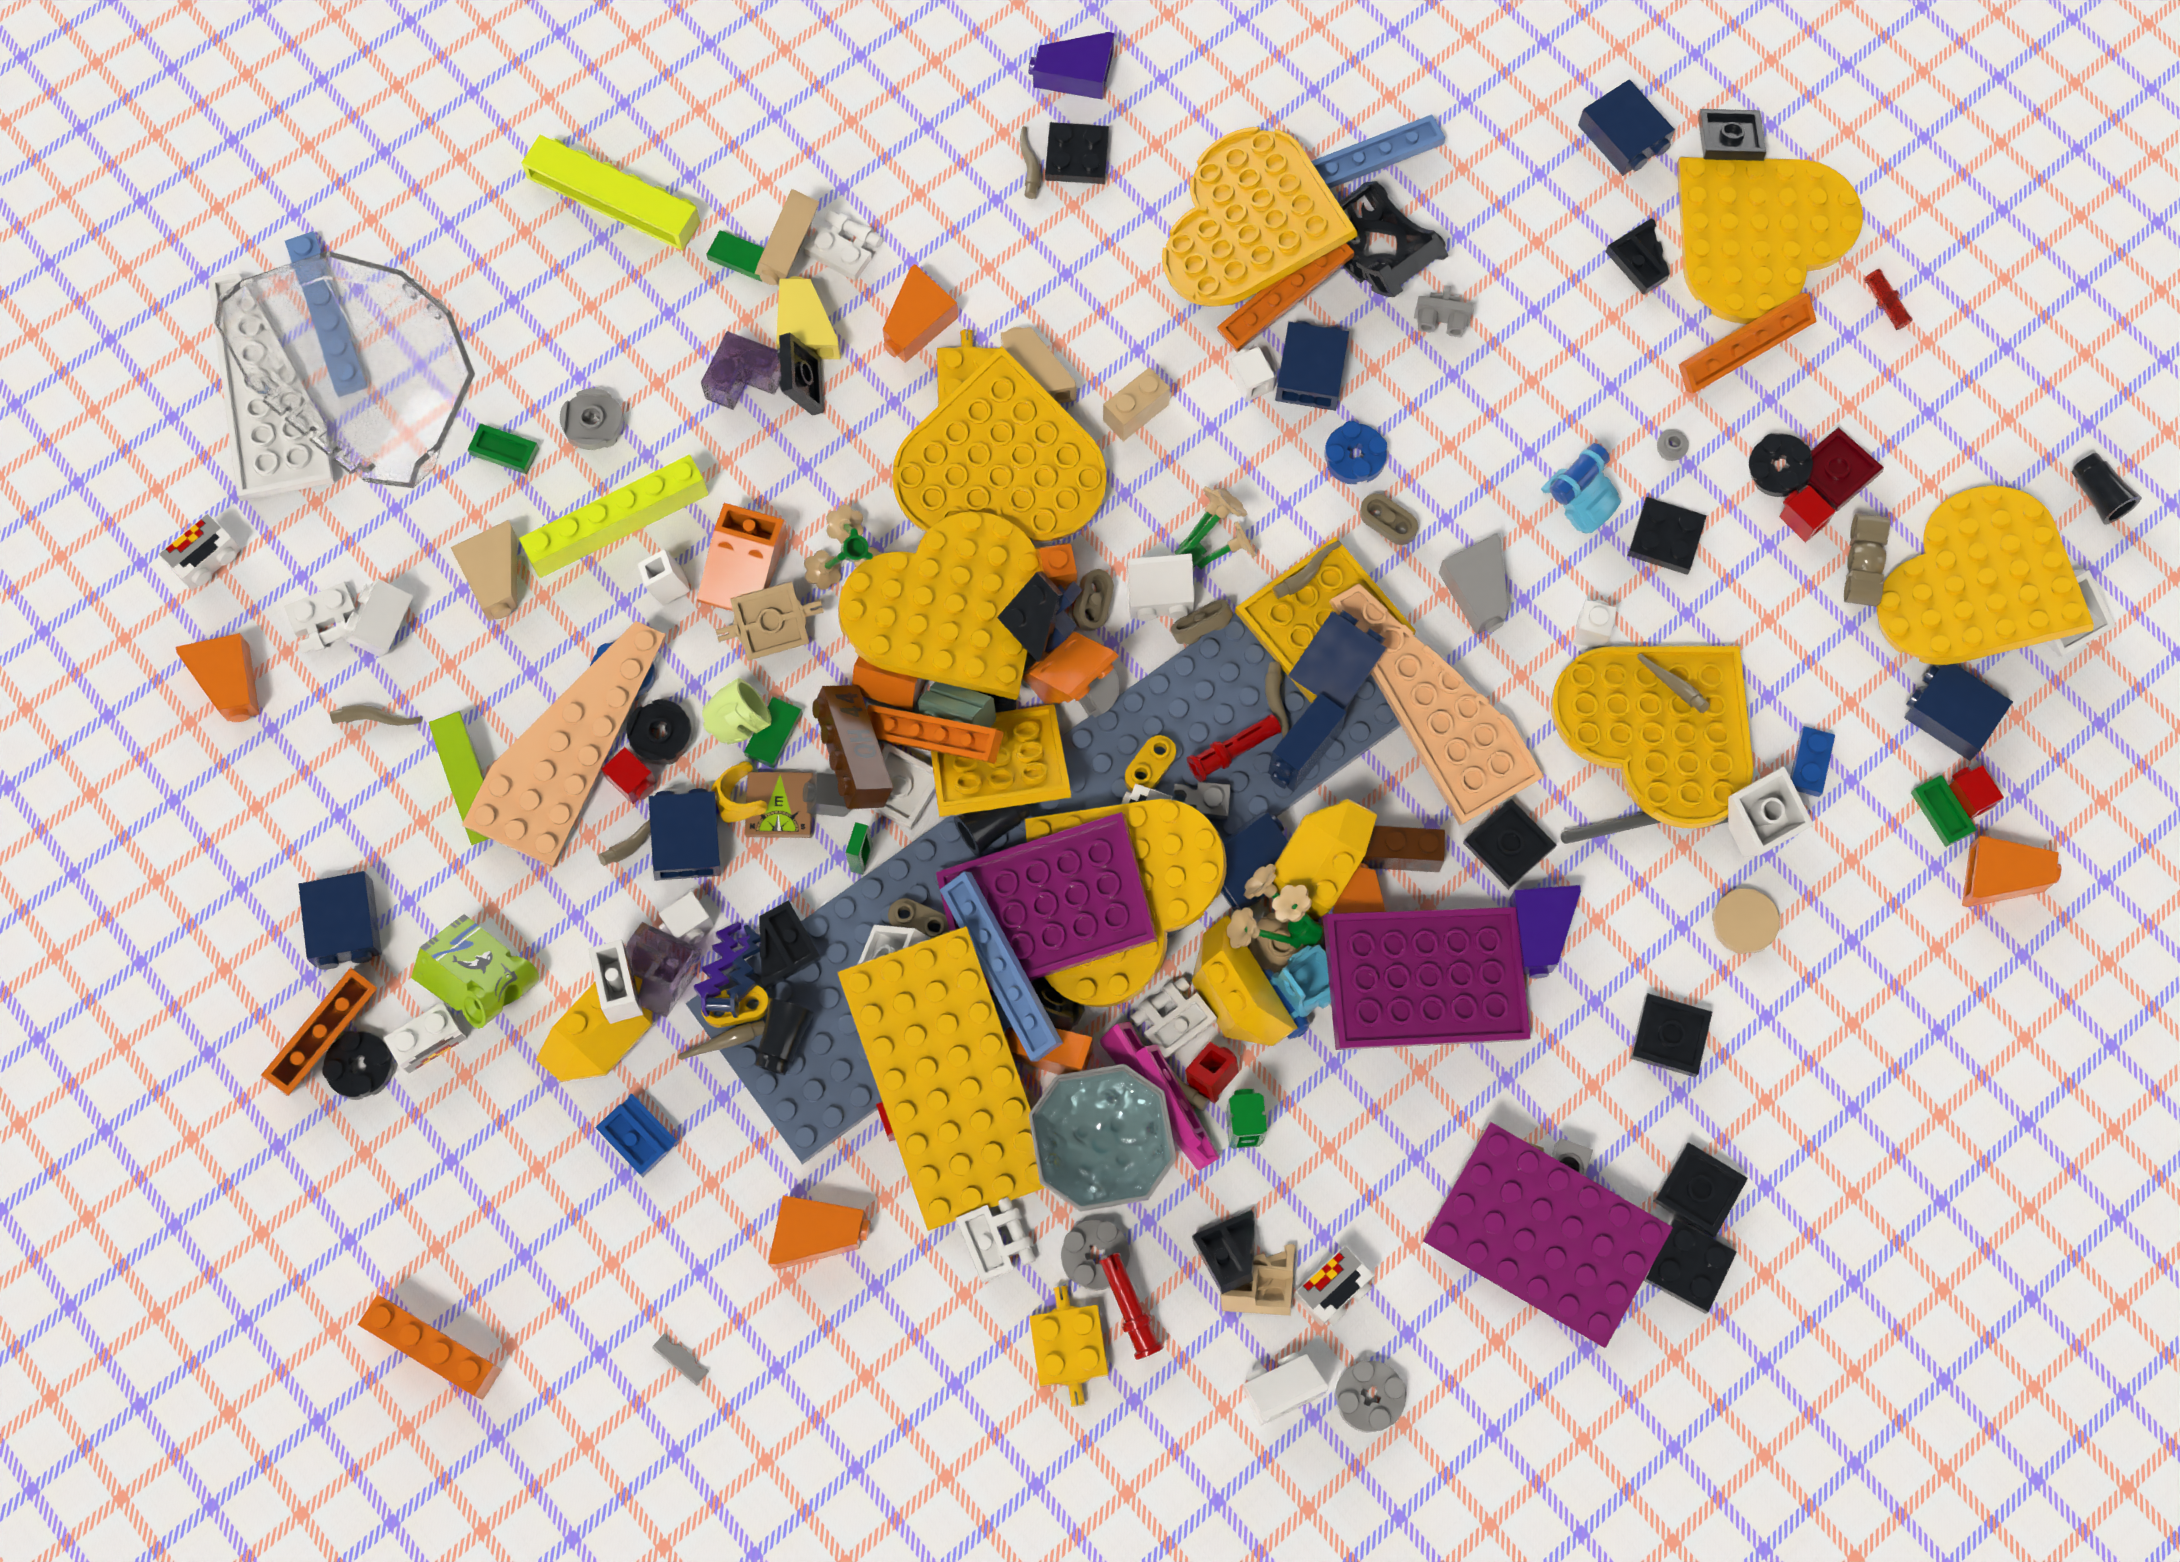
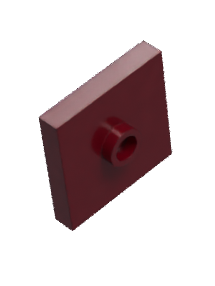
M1838 427L1811 450L1813 473L1807 485H1810L1834 510L1839 511L1883 472L1884 467Z

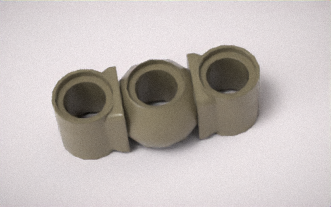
M1859 513L1854 515L1850 531V546L1852 547L1850 548L1847 562L1850 573L1846 575L1844 602L1875 607L1880 604L1884 578L1882 572L1886 562V551L1883 547L1888 542L1890 530L1889 517Z

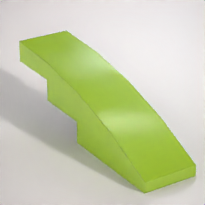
M460 711L428 723L462 821H464L484 781V776ZM465 828L471 845L489 839Z

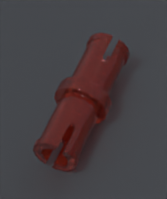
M1881 269L1873 271L1864 278L1865 283L1868 284L1877 299L1876 305L1879 309L1885 311L1896 330L1904 328L1913 321V318L1908 314L1899 299L1901 297L1899 291L1893 290Z

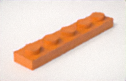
M1345 243L1266 287L1217 326V331L1236 352H1239L1354 257V251Z
M1803 292L1678 364L1686 391L1692 394L1696 393L1817 322L1810 295Z
M868 704L867 708L878 741L992 764L996 762L1004 732L998 729Z

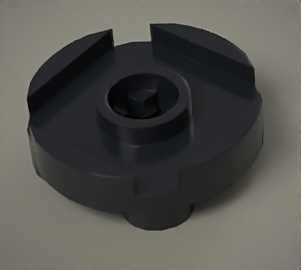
M1768 434L1754 447L1749 458V471L1756 487L1761 492L1773 497L1788 496V493L1804 488L1813 473V460L1809 446L1801 439L1788 434ZM1780 459H1785L1786 464L1790 465L1789 468H1782L1781 472L1775 471L1776 467L1773 463Z
M658 699L644 707L641 705L631 714L626 726L627 738L631 749L637 757L651 764H674L687 751L692 741L693 732L690 719L682 707L669 700ZM661 725H664L667 732L666 736L655 739V735L651 732L652 729H659Z
M1046 978L1035 979L1031 984L1054 1027L1071 1032L1072 1028L1078 1025L1085 1011L1084 1005L1073 1002L1061 995L1049 984Z
M347 1031L328 1049L324 1059L322 1074L327 1079L330 1087L339 1095L351 1100H360L363 1097L380 1093L388 1085L393 1075L394 1062L392 1061L391 1051L387 1044L378 1036L363 1031ZM360 1057H364L363 1063L367 1066L364 1071L358 1070L353 1074L352 1062Z

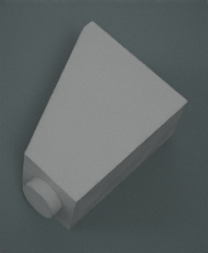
M1495 534L1443 560L1439 570V575L1476 635L1484 631L1491 633L1502 627L1509 610L1501 539L1498 534Z

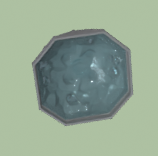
M1125 1064L1057 1075L1029 1113L1040 1184L1080 1212L1149 1200L1177 1159L1164 1091Z

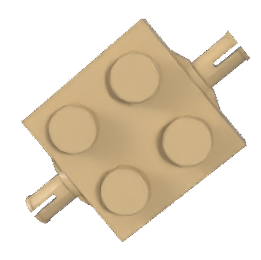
M792 581L730 598L734 612V625L715 629L717 635L729 632L728 634L718 636L719 642L738 637L744 646L747 660L749 661L809 644L805 629L806 617L824 613L823 607L810 610L811 608L822 606L821 600L802 605L797 599Z

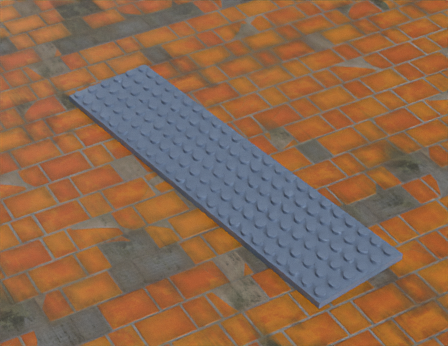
M1234 613L1230 623L1225 628L1213 630L1203 635L1197 642L1189 645L1120 694L1108 711L1097 717L1089 716L1061 736L1071 798L1026 804L1030 811L1028 818L1122 804L1125 793H1131L1125 785V771L1145 743L1151 737L1158 735L1166 736L1174 742L1176 758L1154 790L1173 796L1172 800L1184 802L1186 800L1184 795L1174 794L1175 784L1186 785L1192 790H1197L1199 782L1188 767L1186 760L1188 756H1196L1209 749L1211 743L1215 741L1222 743L1268 717V715L1273 714L1265 695V677L1268 673L1269 663L1276 661L1238 615ZM1281 668L1280 696L1287 715L1290 731L1311 703ZM1371 674L1346 709L1347 713L1341 734L1294 792L1288 787L1284 789L1276 785L1268 773L1272 751L1283 738L1282 732L1231 760L1232 762L1228 768H1219L1206 776V780L1203 783L1230 785L1228 820L1207 818L1218 831L1222 841L1258 814L1268 812L1270 816L1275 815L1278 817L1401 727ZM1156 747L1154 752L1162 755L1166 750L1163 747ZM1138 772L1135 774V777L1143 780L1147 775L1144 772ZM950 815L801 921L821 960L765 990L769 1000L770 998L787 1001L815 1013L803 1034L793 1063H789L785 1075L757 1067L755 1065L759 1054L757 1049L762 1035L755 1037L754 1040L720 1049L719 1051L802 1165L878 1110L876 1104L882 1102L837 972L858 964L874 925L890 926L888 910L895 901L903 898L911 899L946 916L936 872L1027 843L1025 819L1020 821V825L1004 834L977 856L968 848L960 836L954 822V816L956 815ZM902 910L898 916L901 919H907L911 913L908 910ZM933 923L929 926L928 930L938 932L941 926ZM760 952L746 960L754 969V974L748 978L754 980L757 986L763 988L760 980L761 958ZM735 968V969H733L732 971H730L729 973H732V972H734V971H736V970H738V969ZM728 973L725 976L729 979V983L718 987V989L721 991L738 986V984L730 978ZM699 995L685 1003L710 1039L746 1023L753 1024L763 1020L765 1024L767 1018L766 1013L764 1017L755 1021L716 1028L705 1021L701 1012V998ZM756 999L750 1000L747 1008L755 1009L759 1005V1001ZM714 1011L715 1016H722L725 1013Z

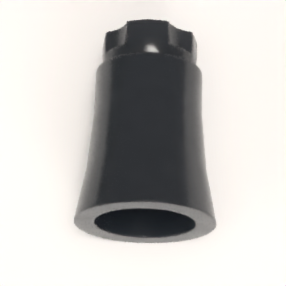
M2092 453L2073 467L2072 474L2090 499L2104 525L2115 522L2125 516L2142 499L2138 493L2122 480L2107 461H2103L2098 453Z
M1026 804L959 814L954 816V822L965 844L975 855L979 856L992 843L1020 825V821L1028 818L1030 811Z
M770 998L762 1038L757 1049L759 1054L755 1065L764 1070L785 1075L789 1063H793L803 1034L815 1013L799 1005Z

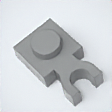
M1198 782L1197 790H1192L1186 785L1175 784L1174 794H1182L1186 797V800L1182 803L1192 806L1206 818L1228 820L1230 785Z

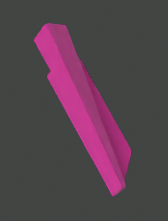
M1130 1022L1119 1023L1113 1026L1100 1039L1101 1046L1116 1065H1127L1164 1091L1172 1137L1197 1170H1201L1220 1159L1219 1154L1157 1044L1143 1047Z

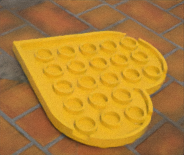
M1249 127L1236 130L1216 140L1197 160L1198 166L1194 176L1190 178V195L1195 207L1186 212L1169 231L1170 237L1166 247H1163L1162 265L1170 285L1184 299L1202 306L1233 305L1258 293L1358 235L1355 227L1307 154L1292 136L1278 129L1272 132L1260 130L1259 127Z
M1679 157L1677 177L1684 278L1689 291L1696 301L1700 300L1711 309L1713 315L1734 323L1749 324L1801 293L1805 284L1807 271L1820 270L1837 263L1840 258L1852 249L1861 232L1863 210L1857 192L1840 173L1820 162L1801 159H1764V161L1713 160L1697 157Z
M1002 346L909 433L896 453L892 475L893 490L902 512L912 524L925 533L934 524L948 516L962 512H984L1008 520L1020 528L1030 540L1041 542L1060 540L1084 528L1093 519L1102 504L1107 481L1105 462L1093 438Z
M1996 485L1971 488L1955 494L1944 501L1932 513L1924 531V554L1904 562L1890 573L1883 583L1882 598L1880 604L1877 605L1879 628L1887 642L1901 654L1905 652L1919 658V662L1934 665L1956 664L2093 631L2094 626L2058 529L2048 509L2036 498L2023 491Z
M962 512L948 516L934 524L925 533L916 553H883L874 556L871 560L864 561L853 570L843 585L839 599L838 619L841 631L861 658L881 669L1017 700L1027 650L997 617L1034 574L1040 571L1036 549L1020 528L999 516L984 512Z
M1740 646L1601 647L1579 655L1559 675L1552 693L1551 714L1558 734L1574 753L1593 764L1621 769L1624 785L1633 801L1649 816L1664 824L1694 829L1708 827L1728 818V797L1750 785L1753 779V759ZM1643 654L1659 667L1688 682L1710 704L1708 710L1700 713L1694 707H1690L1637 658V655Z
M1155 799L1025 819L1027 842L1119 812L1125 814L1158 938L1156 942L1044 976L1049 984L1061 995L1073 1002L1089 1007H1110L1133 999L1145 990L1144 987L1151 981L1155 973L1159 972L1167 950V932L1176 931L1194 923L1204 915V912L1211 905L1215 897L1218 898L1226 876L1225 848L1213 824L1192 806L1170 799Z

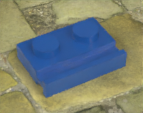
M631 1093L624 1103L619 1104L595 1128L643 1178L679 1142Z

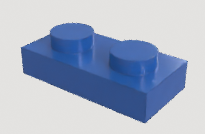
M1805 726L1801 729L1790 776L1798 792L1820 797L1823 794L1835 734Z

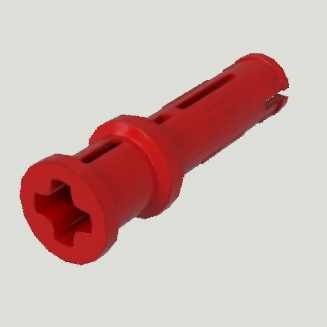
M1270 714L1268 717L1222 743L1220 741L1211 743L1209 749L1196 756L1190 755L1187 757L1186 760L1190 771L1199 782L1205 781L1207 775L1219 768H1228L1232 762L1231 760L1254 748L1270 737L1281 733L1280 723L1273 714Z
M1116 1252L1108 1255L1107 1258L1100 1259L1099 1263L1102 1265L1125 1320L1122 1323V1329L1124 1332H1128L1135 1348V1359L1139 1360L1164 1348L1163 1343L1158 1342L1150 1324L1152 1317L1148 1315V1312H1143L1121 1260L1120 1253Z

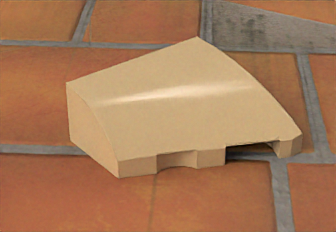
M1295 1245L1284 1246L1285 1251L1269 1257H1265L1264 1253L1254 1256L1253 1281L1221 1294L1222 1311L1291 1316Z

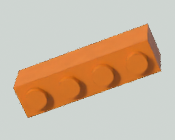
M350 967L260 1076L286 1096H289L377 990V987Z
M378 1294L357 1324L481 1400L485 1398L502 1371L498 1366Z

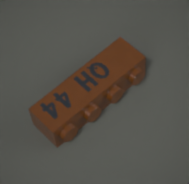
M822 686L817 699L813 701L812 712L814 718L818 719L821 728V740L823 744H826L829 753L830 768L835 771L838 780L839 795L843 796L847 809L884 808L893 790V785L859 686Z
M1374 825L1366 854L1361 863L1373 869L1440 872L1445 856V830Z

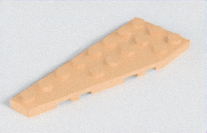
M1357 584L1329 601L1338 615L1344 610L1359 620L1355 626L1366 633L1370 628L1385 638L1382 645L1387 647L1388 650L1371 675L1459 826L1544 777L1512 721L1490 705L1486 697L1481 693L1478 694L1464 681V678L1428 645H1424L1406 625H1402L1387 612L1388 609L1365 588Z
M635 621L491 765L462 826L554 867L666 634Z

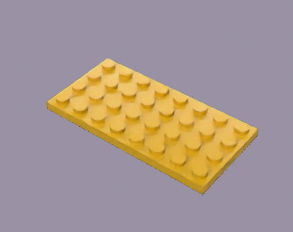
M967 926L838 971L837 974L927 1230L930 1231L954 1222L957 1217L985 1205H988L989 1208L998 1206V1201L1003 1198L1009 1197L1010 1200H1014L1046 1188L1040 1184L1029 1121L1031 1109ZM1047 1161L1048 1167L1051 1169L1050 1163Z

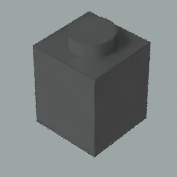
M817 772L805 783L803 801L807 802V813L845 817L852 810L846 808L843 796L839 795L836 774Z

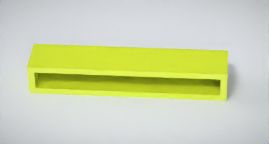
M539 135L521 162L527 179L679 250H684L701 223L697 207L690 200L685 198L678 199L670 195L662 187H652L634 174H624L608 162L601 163L592 159L582 150L575 151L566 147L563 142L556 138L549 139Z
M689 454L520 537L519 540L540 579L709 494L705 481Z

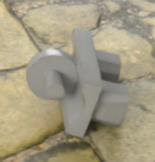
M1444 285L1442 294L1431 292L1430 297L1418 296L1414 318L1418 322V330L1430 333L1434 332L1436 322L1448 323L1446 334L1462 337L1465 327L1469 325L1473 304L1461 302V297L1450 295L1451 286Z

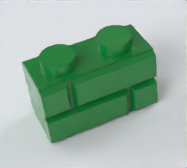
M1254 1089L1236 1090L1234 1095L1228 1100L1225 1113L1227 1127H1229V1147L1233 1149L1260 1147L1266 1136L1267 1124L1266 1115H1264V1097L1260 1093H1255Z

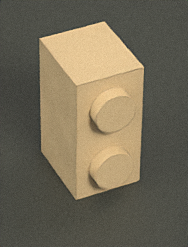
M1149 367L1103 404V421L1124 442L1169 405L1170 387Z

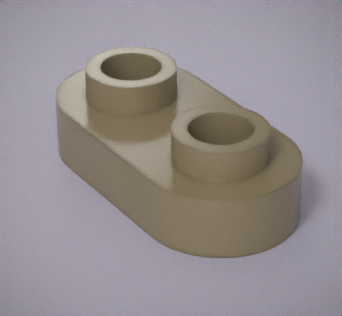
M1371 494L1362 501L1360 517L1366 525L1398 545H1406L1414 540L1418 530V522L1411 513L1381 494ZM1377 510L1381 515L1373 516L1370 511ZM1396 528H1404L1406 533L1400 534L1396 531Z
M1095 569L1086 573L1080 581L1079 587L1082 591L1076 598L1073 618L1076 625L1084 631L1089 632L1102 627L1107 619L1114 583L1111 576L1102 569ZM1092 583L1096 587V592L1092 589ZM1085 612L1088 613L1089 620L1086 618Z
M1217 600L1180 618L1171 626L1170 630L1177 643L1190 645L1197 642L1201 636L1213 630L1225 628L1230 623L1233 611L1226 600Z
M899 899L888 910L890 926L915 928L930 938L950 932L947 918L944 914L911 899ZM908 910L911 914L907 919H901L898 916L900 911ZM937 923L941 928L938 932H931L928 930L929 926Z

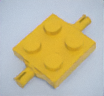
M966 329L960 331L961 347L937 348L938 406L991 357L998 348L973 347V331L969 329L967 340Z
M1061 1286L1063 1300L1060 1288L1055 1287L1053 1290L1057 1308L1048 1313L1029 1316L1039 1386L1045 1387L1057 1384L1068 1386L1071 1407L1078 1406L1076 1392L1078 1404L1083 1406L1086 1403L1082 1384L1093 1378L1109 1376L1099 1306L1092 1305L1080 1308L1070 1306L1068 1286Z

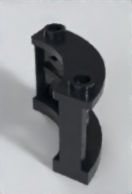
M1377 181L1363 183L1358 189L1338 202L1343 211L1347 208L1349 220L1355 227L1360 242L1355 245L1351 241L1346 242L1354 251V257L1344 264L1343 269L1359 283H1362L1364 280L1372 285L1371 290L1377 294L1386 297L1397 296L1403 291L1400 285L1435 259L1444 260L1449 256L1445 249L1446 244L1443 238L1434 230L1422 228L1403 215L1390 201L1385 188ZM1365 195L1374 210L1368 211L1363 202L1361 205L1362 218H1358L1352 204ZM1365 232L1395 236L1397 242L1396 254L1380 253L1366 256L1364 254L1367 247Z

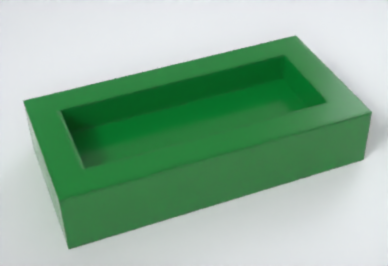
M719 230L706 253L707 259L762 282L760 275L755 274V271L765 248Z
M480 423L467 450L472 456L527 475L539 450V446L531 440Z
M772 697L767 707L771 714V725L758 733H753L744 754L748 758L775 768L803 713L802 709Z
M1942 775L1915 788L1911 792L1945 847L1977 831Z
M857 822L854 824L845 853L850 871L863 875L873 843L868 825Z

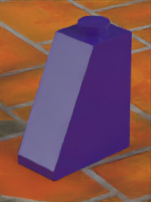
M1105 32L1039 45L1036 57H1031L1028 70V74L1033 75V88L1103 100L1114 52V33Z
M1580 885L1513 891L1509 899L1510 907H1516L1523 974H1529V978L1539 979L1548 977L1549 973H1552L1558 965L1581 893Z

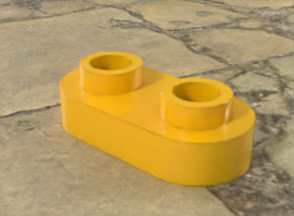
M1162 735L1151 737L1129 764L1125 771V785L1131 793L1135 783L1154 790L1172 766L1176 758V746L1170 738ZM1156 747H1163L1166 752L1158 755L1154 752V749ZM1144 772L1147 777L1139 780L1135 777V774Z
M756 985L739 1002L738 1018H734L731 1012H725L722 1016H715L714 1011H710L709 1017L704 1016L703 1012L702 1015L709 1025L716 1028L755 1021L764 1017L768 1012L769 998L765 990ZM723 990L721 995L713 998H730V996L727 995L726 990ZM752 999L759 1001V1005L755 1009L747 1008L748 1002Z

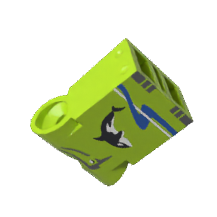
M463 914L419 948L411 978L455 1010L459 1011L462 1009L467 1021L473 1027L480 1029L502 1012L503 1006L514 1002L533 988L539 981V973L531 962L518 956H511L510 950Z

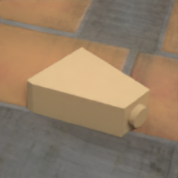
M791 189L755 271V274L760 275V279L763 282L779 286L780 278H787L811 227L820 203L819 201Z
M1014 327L1006 332H1001V346L1059 404L1076 401L1075 380L1031 327Z
M509 520L450 547L488 622L493 619H502L517 608V536Z

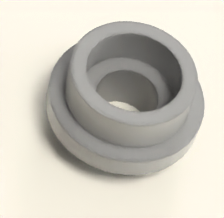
M1675 430L1662 433L1657 441V450L1660 456L1668 461L1679 460L1688 451L1689 443L1687 438L1681 432ZM1668 442H1675L1678 447H1672Z

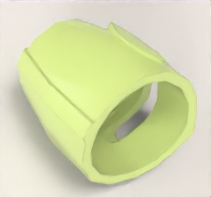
M741 678L721 688L703 706L702 710L705 730L708 733H712L718 741L727 743V745L745 741L750 738L752 731L758 733L771 725V714L763 699L754 688Z

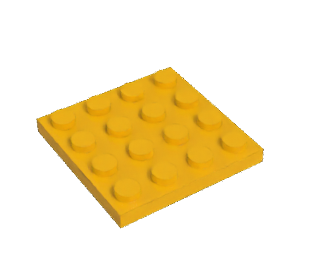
M1336 536L1235 608V613L1274 660L1281 664V668L1287 675H1289L1330 613L1334 611L1329 601L1357 584L1365 588L1388 609L1387 612L1402 625H1406L1415 635L1416 630L1342 543L1340 547L1331 551L1322 561L1315 577L1306 587L1292 595L1288 594L1279 599L1276 598L1273 587L1301 572L1319 551L1339 541ZM1291 679L1310 703L1316 699L1317 696Z
M1054 704L996 713V720L990 728L998 729L1004 732L995 764L931 751L939 817L1071 798L1070 784Z

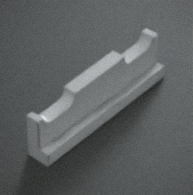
M665 1333L653 1345L652 1349L696 1386L709 1372V1370H702L695 1364L696 1358L681 1345L671 1344L666 1339Z

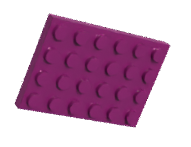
M1122 812L936 872L939 889L943 888L964 871L972 873L1029 981L1158 941L1126 817ZM941 894L949 931L959 929L960 927ZM983 972L989 992H994Z
M1516 907L1341 913L1323 916L1336 1050L1512 1042L1531 1039Z
M1490 1121L1422 1241L1606 1348L1673 1227Z

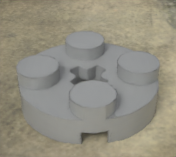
M584 389L577 392V396L572 398L570 402L567 400L563 404L560 411V424L571 445L581 449L596 450L603 447H611L616 443L617 437L623 429L624 416L619 403L611 397V394L601 389ZM591 414H596L597 419H599L598 422L592 425L584 422V419L590 418Z
M1101 1220L1084 1221L1073 1227L1064 1238L1061 1250L1063 1269L1069 1279L1079 1286L1085 1287V1289L1098 1291L1110 1288L1102 1265L1100 1263L1095 1264L1093 1259L1087 1260L1085 1255L1090 1253V1247L1096 1246L1098 1250H1104L1105 1255L1101 1256V1259L1119 1252L1126 1269L1130 1258L1128 1242L1123 1233L1111 1222Z
M1360 1361L1348 1368L1337 1382L1335 1389L1337 1408L1343 1420L1350 1427L1366 1433L1382 1431L1393 1425L1404 1410L1406 1402L1405 1384L1388 1365L1378 1361ZM1373 1387L1377 1390L1376 1395L1380 1400L1379 1403L1372 1402L1370 1406L1364 1404L1365 1397L1361 1395V1391L1363 1389L1369 1390Z

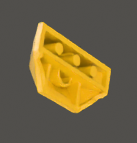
M1350 799L1340 801L1339 804L1305 815L1274 865L1276 867L1274 872L1276 877L1273 883L1277 887V892L1280 894L1282 888L1287 885H1292L1294 888L1298 885H1303L1308 889V897L1312 901V905L1306 913L1316 921L1329 912L1366 854L1377 814Z
M1228 915L1224 916L1203 933L1191 981L1202 1000L1217 1017L1216 1023L1226 1038L1274 1046L1295 1031L1297 1026L1248 946H1241L1238 949L1231 947L1230 938L1227 936V927L1231 923V919Z
M633 964L632 968L643 1015L610 1024L601 1009L596 982H594L552 1027L536 1061L560 1082L606 1076L653 1025V982Z

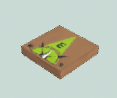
M748 772L746 803L762 800L766 802L768 808L764 814L745 819V836L811 838L812 814L807 813V802L803 801V788L805 783L814 776L813 773Z

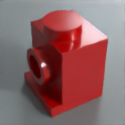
M1209 1042L1185 1069L1188 1085L1198 1090L1199 1094L1210 1099L1215 1104L1219 1100V1094L1239 1073L1237 1057L1228 1048H1220Z

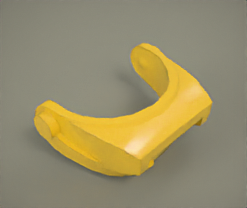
M743 761L728 768L711 787V790L715 791V801L725 823L737 822L764 814L768 808L766 802L762 800L746 804L731 801L730 796L734 786L741 778L748 775V772L753 770L750 762Z

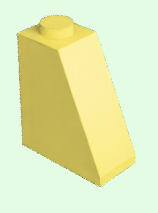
M793 276L788 279L780 278L776 336L777 351L780 348L779 335L790 332L820 356L821 359L841 360L838 338L811 279H804L799 276Z

